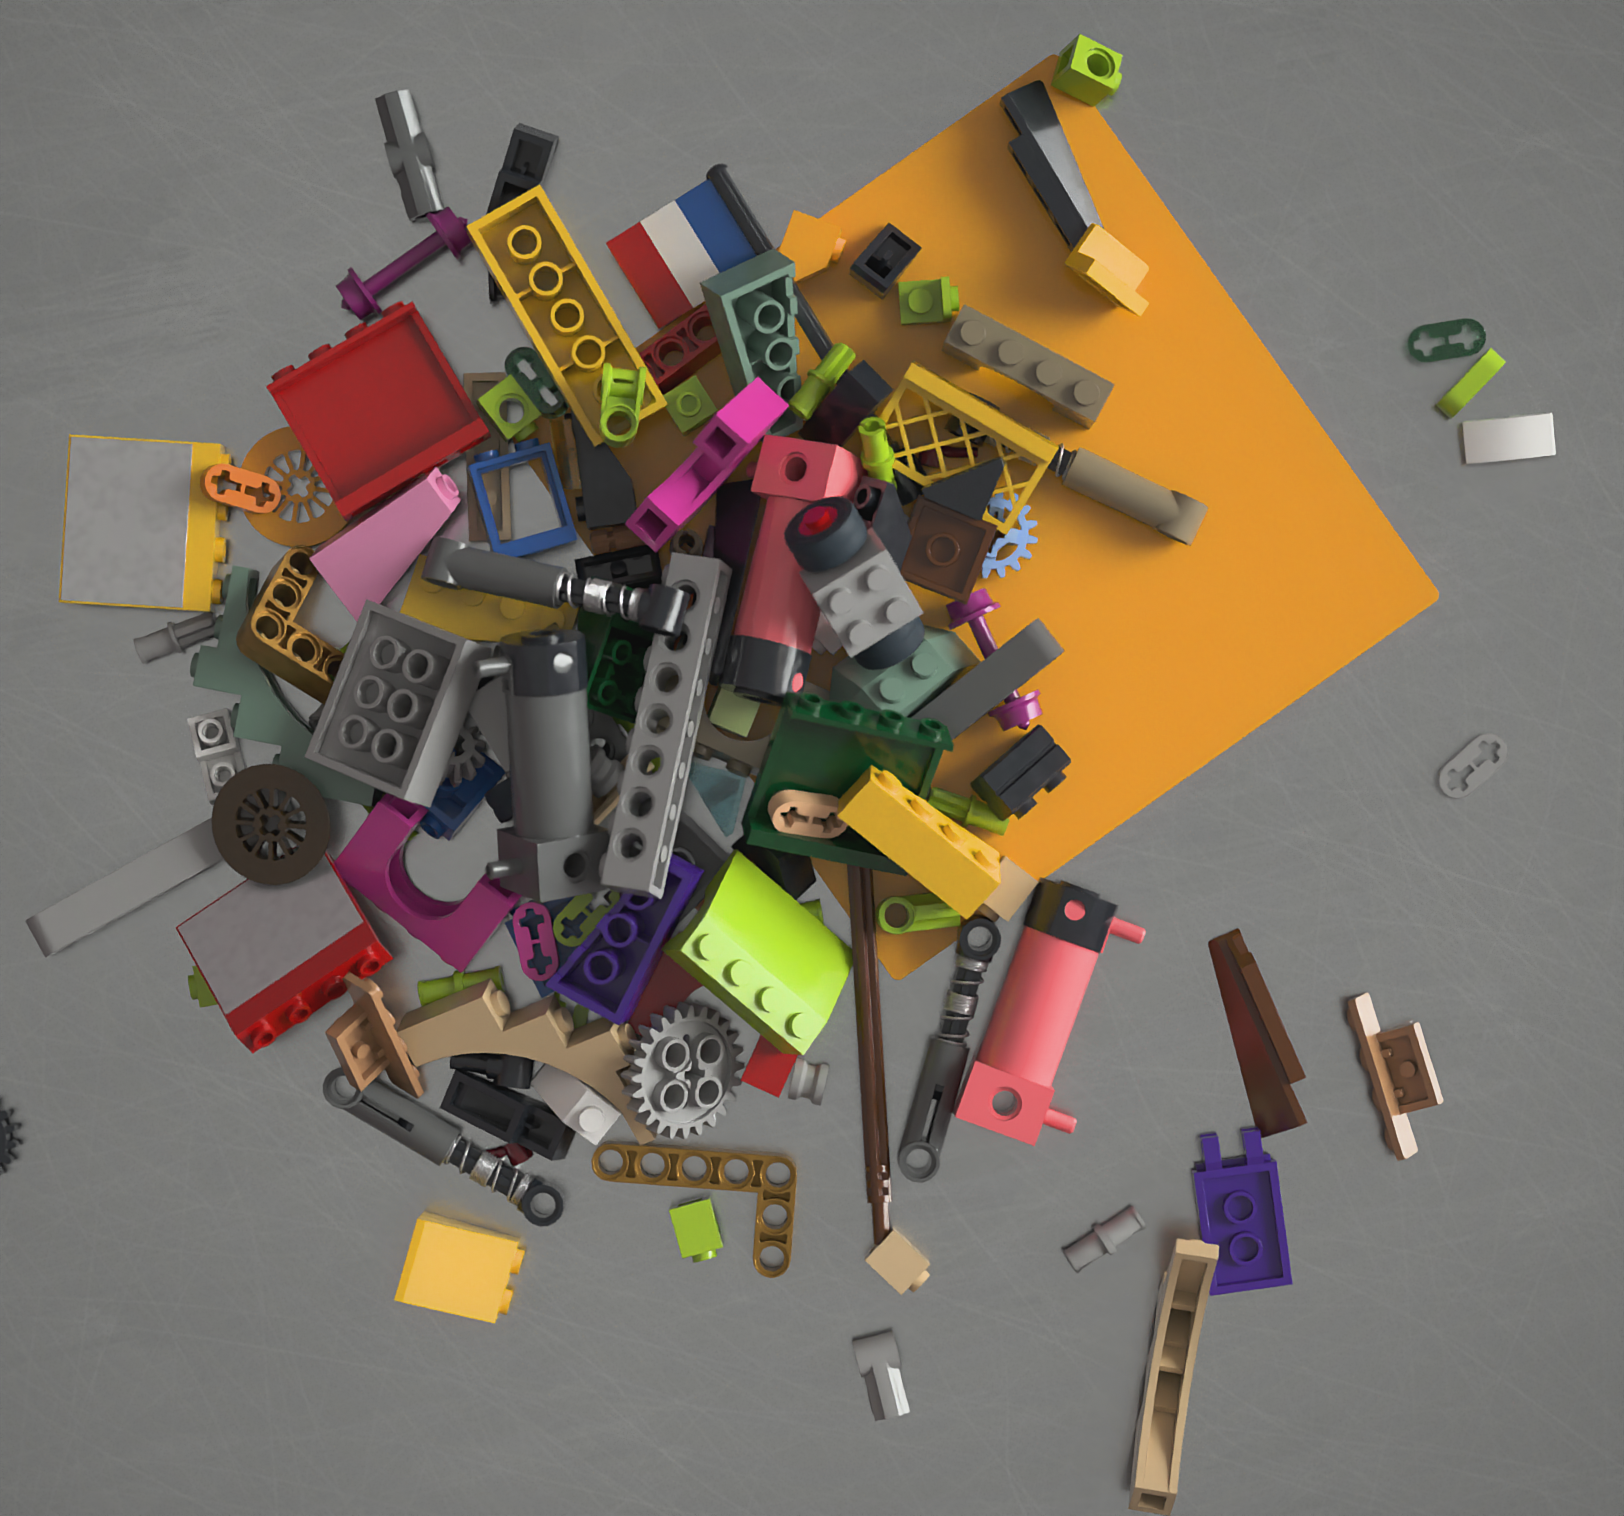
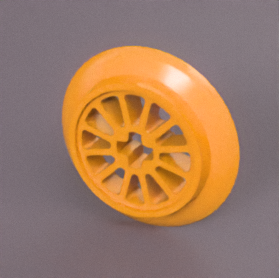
M290 426L277 429L261 438L250 449L241 466L242 469L264 476L267 475L270 468H273L284 478L283 481L275 482L279 487H282L281 498L286 496L285 501L276 512L271 511L265 514L243 512L251 525L260 534L275 543L290 547L296 545L313 546L336 535L348 521L344 520L333 500L330 506H327L315 496L317 492L327 494L329 492L326 488L317 487V483L322 480L319 476L313 477L316 472L313 465L308 471H305L307 455ZM301 451L298 470L295 469L291 460V452ZM282 456L285 457L290 472L288 474L275 465V461ZM296 476L301 480L309 479L310 483L306 486L308 494L305 497L299 494L290 495L289 491L293 488L290 480ZM261 484L260 488L257 489L245 487L244 493L254 496L257 506L261 502L269 501V496L265 497V485ZM310 500H313L325 510L318 518H315L309 504ZM293 502L292 520H283L281 518L282 513ZM303 503L310 520L298 523L300 505Z

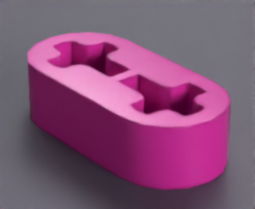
M527 902L520 905L513 916V928L520 964L528 978L535 981H544L551 978L557 972L560 965L552 917L549 910L543 904ZM533 908L536 915H543L544 922L540 923L537 927L538 939L532 940L529 926L522 927L521 918L527 916V909ZM540 943L543 956H551L552 964L546 966V973L539 974L537 968H530L529 960L535 958L533 944Z

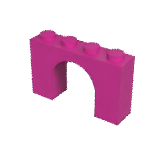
M757 377L711 419L693 441L697 448L670 477L646 497L626 521L625 525L653 551L657 552L702 510L789 405Z
M387 793L376 804L334 864L346 884L357 889L372 901L380 911L387 913L402 925L411 936L422 941L437 953L445 963L452 965L462 973L485 946L522 895L500 887V878L490 879L486 873L480 878L466 898L460 901L442 902L420 892L410 881L404 869L403 849L407 839L429 810L423 805L406 801Z

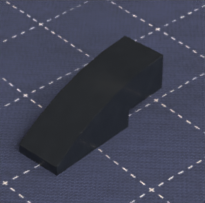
M521 123L514 128L486 215L539 184L543 187L559 136Z
M863 360L832 390L814 411L810 419L806 421L798 434L804 440L843 447L858 431L860 422L871 417L893 389Z
M455 1070L440 1106V1109L509 1144L517 1143L551 1161L565 1159L576 1133L575 1130L562 1122L549 1106L461 1070Z

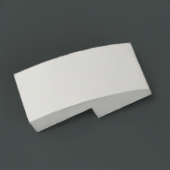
M1552 413L1512 415L1506 418L1466 420L1462 422L1466 464L1526 459L1556 454Z
M228 708L187 719L195 755L200 762L208 801L211 805L215 803L216 797L224 784L236 773L246 769L238 739L233 737L235 728H232L230 725L231 715Z

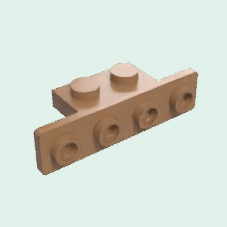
M349 972L343 977V981L354 1004L325 1031L349 1084L362 1092L385 1069L390 1081L394 1085L418 1099L424 1093L418 1080L420 1073L408 1059L406 1054L408 1047L402 1038L397 1035L393 1026L396 1021L381 1000L383 997L381 989L369 978L362 980Z
M1363 993L1348 1000L1347 1018L1352 1030L1357 1032L1361 1044L1360 1060L1363 1068L1371 1076L1374 1086L1372 1098L1377 1110L1382 1112L1386 1124L1385 1140L1387 1146L1395 1153L1397 1161L1407 1159L1417 1152L1416 1142L1406 1113L1436 1106L1444 1101L1419 1022L1380 1031L1369 993Z

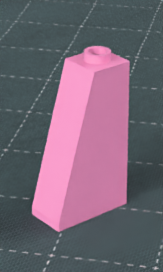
M434 467L325 541L309 558L357 622L366 599L378 604L383 601L461 501L454 481L448 475H442L437 467Z

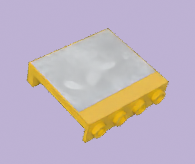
M69 434L59 602L77 605L89 604L215 613V605L222 604L223 579H217L218 562L224 563L226 557V538L220 537L221 521H227L229 506L206 498L200 488V477L209 466L216 464L232 465L231 454H225V446L217 443ZM224 472L220 476L211 478V483L217 486L216 493L218 494L223 490Z

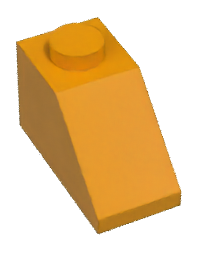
M794 210L778 252L795 262L796 277L792 278L796 284H800L826 272L831 261L838 264L847 240L840 238L842 232L840 226Z

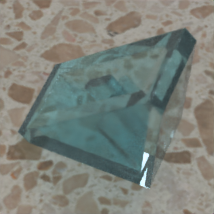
M691 762L688 777L724 836H730L734 833L747 778L730 771Z

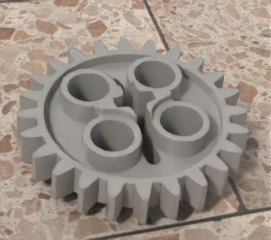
M678 1002L677 1008L666 1005L664 1006L663 1016L655 1013L650 1014L652 1027L639 1025V1031L643 1036L640 1041L630 1039L629 1043L636 1050L634 1055H625L623 1057V1060L631 1064V1069L622 1072L621 1077L630 1080L631 1084L622 1090V1094L633 1097L628 1103L627 1108L637 1112L635 1120L645 1124L647 1130L673 1139L674 1136L688 1139L689 1132L700 1136L703 1130L702 1124L712 1128L715 1127V1113L723 1116L727 1115L726 1109L723 1106L725 1100L735 1102L736 1098L730 1090L732 1086H740L742 1084V1081L735 1078L734 1074L736 1071L744 1068V1064L735 1061V1057L743 1052V1048L732 1044L739 1034L728 1029L731 1022L728 1019L719 1017V1011L694 1002L692 1005Z

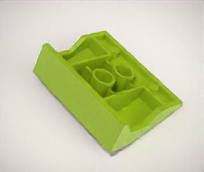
M734 850L706 887L704 904L685 930L666 942L661 949L784 1054L804 1055L827 1023L853 966L852 949L738 850Z

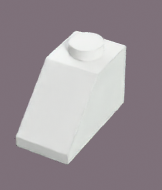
M546 1063L531 1080V1086L560 1120L594 1145L599 1143L621 1115L619 1109L587 1083Z

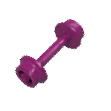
M449 206L435 214L426 213V217L436 231L364 282L352 267L347 269V276L335 285L344 298L341 302V308L346 310L352 309L360 321L373 313L381 315L383 310L373 296L445 245H447L457 261L461 259V252L472 243L465 230L468 219L463 217L457 218Z
M982 588L971 593L967 605L958 601L946 605L951 619L948 625L949 630L968 623L984 659L995 652L998 647L983 615L1000 608L999 602L992 601L986 589ZM1037 689L1020 697L1016 690L1004 699L1005 705L989 711L988 715L997 719L1003 732L1015 726L1027 730L1030 724L1029 720L1043 714L1038 703V696L1041 693Z

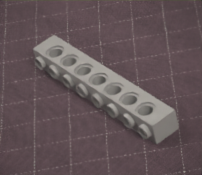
M672 552L670 564L665 566L662 573V585L679 589L689 595L696 593L697 599L695 604L686 610L680 636L683 634L688 635L686 645L682 649L674 651V643L677 638L654 634L652 646H649L645 653L644 669L646 676L644 685L639 688L635 698V710L638 713L635 726L630 729L626 740L628 759L626 768L620 772L617 781V792L620 795L617 810L612 812L608 823V833L611 836L607 853L602 855L599 864V875L602 878L600 884L615 892L662 899L732 574V569L720 559ZM674 675H678L679 682L676 688L670 692H665L667 680ZM669 716L670 724L664 732L657 734V723L663 717ZM660 757L661 766L659 770L652 775H648L647 767L653 759ZM651 798V810L645 816L639 817L638 809L640 804L644 800ZM642 840L643 849L637 857L630 859L629 851L632 844Z

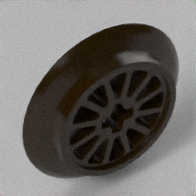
M260 764L236 773L220 790L212 811L213 837L223 859L237 873L257 883L280 885L304 877L320 862L329 843L330 817L321 793L304 775L282 765ZM261 789H269V804ZM278 790L284 791L287 794L280 806L278 805ZM251 794L259 808L247 800ZM292 798H294L300 804V807L288 812L286 808ZM243 808L252 814L254 818L241 817V809ZM300 811L304 812L306 821L291 820V816ZM277 815L281 821L277 827L281 832L276 829L269 832L265 828V825L268 823L266 816L271 818ZM240 825H251L254 827V831L244 835ZM291 828L305 829V838L301 837ZM258 835L259 840L255 847L252 848L248 844L247 839ZM287 838L299 846L296 852L293 851ZM266 841L268 843V856L260 853ZM277 842L285 857L279 858L277 856Z

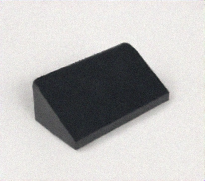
M648 545L574 559L577 578L587 581L589 577L591 578L594 575L626 585L632 589H646L649 587V584L662 585V568L658 551H653Z

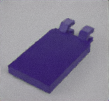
M1257 1126L1240 1128L1245 1157L1222 1160L1219 1137L1216 1132L1199 1134L1203 1162L1195 1163L1196 1170H1192L1201 1241L1219 1245L1218 1261L1209 1291L1210 1296L1293 1284L1277 1161L1271 1159L1270 1153L1263 1154L1261 1134Z

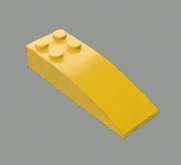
M539 184L466 226L467 235L595 448L604 442L599 432L602 405L600 394L604 363H610L612 368L636 371L640 367L646 366ZM647 367L639 422L668 406ZM621 416L610 418L606 424L609 432L613 435H617L631 427L629 421Z

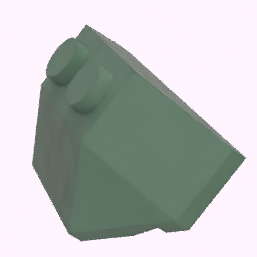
M924 625L925 635L920 646L909 657L894 666L881 670H868L863 668L854 656L851 658L847 656L832 669L829 701L838 703L852 701L866 709L880 712L884 709L899 712L904 717L911 718L980 664L981 661L955 632Z

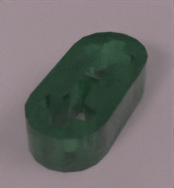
M1467 318L1422 325L1408 334L1405 341V350L1409 358L1418 364L1467 358L1477 354L1483 348L1486 342V332L1478 321ZM1462 327H1467L1469 333H1476L1477 340L1470 344V349H1465L1463 343L1449 344V337L1462 333ZM1421 333H1426L1428 340L1442 339V345L1431 348L1429 356H1424L1421 349L1415 350L1414 343L1420 340Z
M518 347L512 350L505 360L507 375L511 374L543 418L555 419L562 416L568 410L569 405L537 352L529 347ZM522 360L528 364L531 363L530 367L536 374V377L531 381L525 373H518L520 369L517 364ZM545 385L550 393H556L555 397L558 402L553 406L547 402L543 403L545 401L544 397L538 389Z

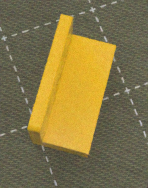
M1095 223L1090 224L1064 264L1117 307L1141 317L1150 303L1135 292V290L1149 271V266L1102 227Z

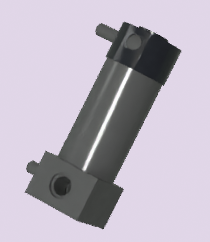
M538 629L508 634L500 639L501 657L478 660L472 665L473 674L477 678L498 674L502 676V691L505 693L510 763L513 826L497 829L499 861L487 863L485 873L490 879L500 878V887L540 903L609 890V888L600 884L602 878L599 875V864L602 855L608 851L611 836H609L607 828L594 824L586 693L588 673L585 634L568 629Z

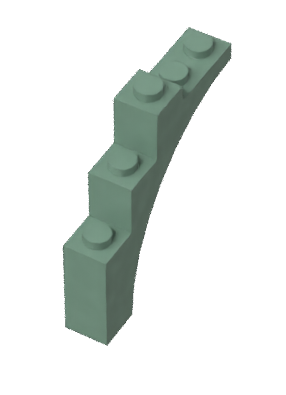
M233 565L231 574H226L222 587V597L226 598L224 613L217 617L214 628V638L218 639L217 648L201 645L199 653L196 652L193 655L190 666V676L194 677L193 686L241 695L240 703H235L231 713L230 725L232 728H235L233 737L282 746L280 754H275L272 764L289 767L301 773L315 785L322 797L375 807L382 799V790L305 758L314 730L303 721L285 699L272 673L240 652L236 636L256 599L259 571Z

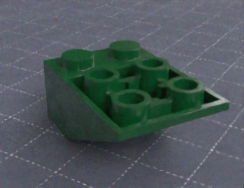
M594 575L591 576V581L594 579L609 581ZM612 582L614 587L622 588L623 586L621 584ZM626 586V590H631V591H634V590H635V589H632V588ZM581 606L578 613V631L585 634L588 673V686L586 688L587 708L635 724L638 713L635 710V698L639 688L644 685L646 676L644 657L647 648L652 646L654 633L638 627V622L631 621V619L625 620L621 614L615 613L612 616H607L606 613L598 614L586 611L584 606Z

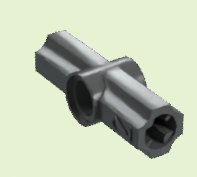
M397 90L375 98L387 140L384 143L387 158L394 179H398L401 197L409 220L427 218L425 214L429 212L433 214L443 210L432 170V168H435L425 131H421L418 113L410 90Z

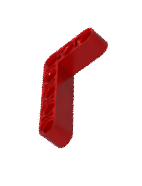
M706 304L639 353L662 395L668 393L721 353L716 335L712 339L705 341L697 338L701 328L713 326ZM680 351L684 355L678 364L668 366L663 363L665 356L669 352Z

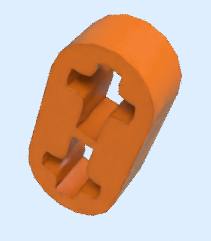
M229 464L209 466L200 477V488L206 498L252 514H265L273 511L281 499V491L275 480ZM224 472V480L236 484V490L224 489L218 494L216 493L217 486L211 483V478L220 476ZM263 484L265 485L264 492L270 495L269 501L261 502L257 506L256 498L244 493L245 487L257 489Z

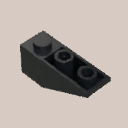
M571 410V413L564 414L567 439L575 438L577 450L576 455H570V466L573 480L581 479L583 496L575 497L578 521H586L589 530L624 526L637 509L633 481L605 442L594 448Z

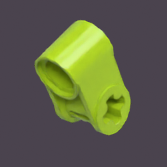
M604 363L600 394L602 405L599 432L602 440L611 447H625L635 439L639 423L640 405L643 404L646 367H640L636 371L612 368L610 363ZM621 416L629 421L631 429L625 435L617 436L609 432L606 424L610 418Z

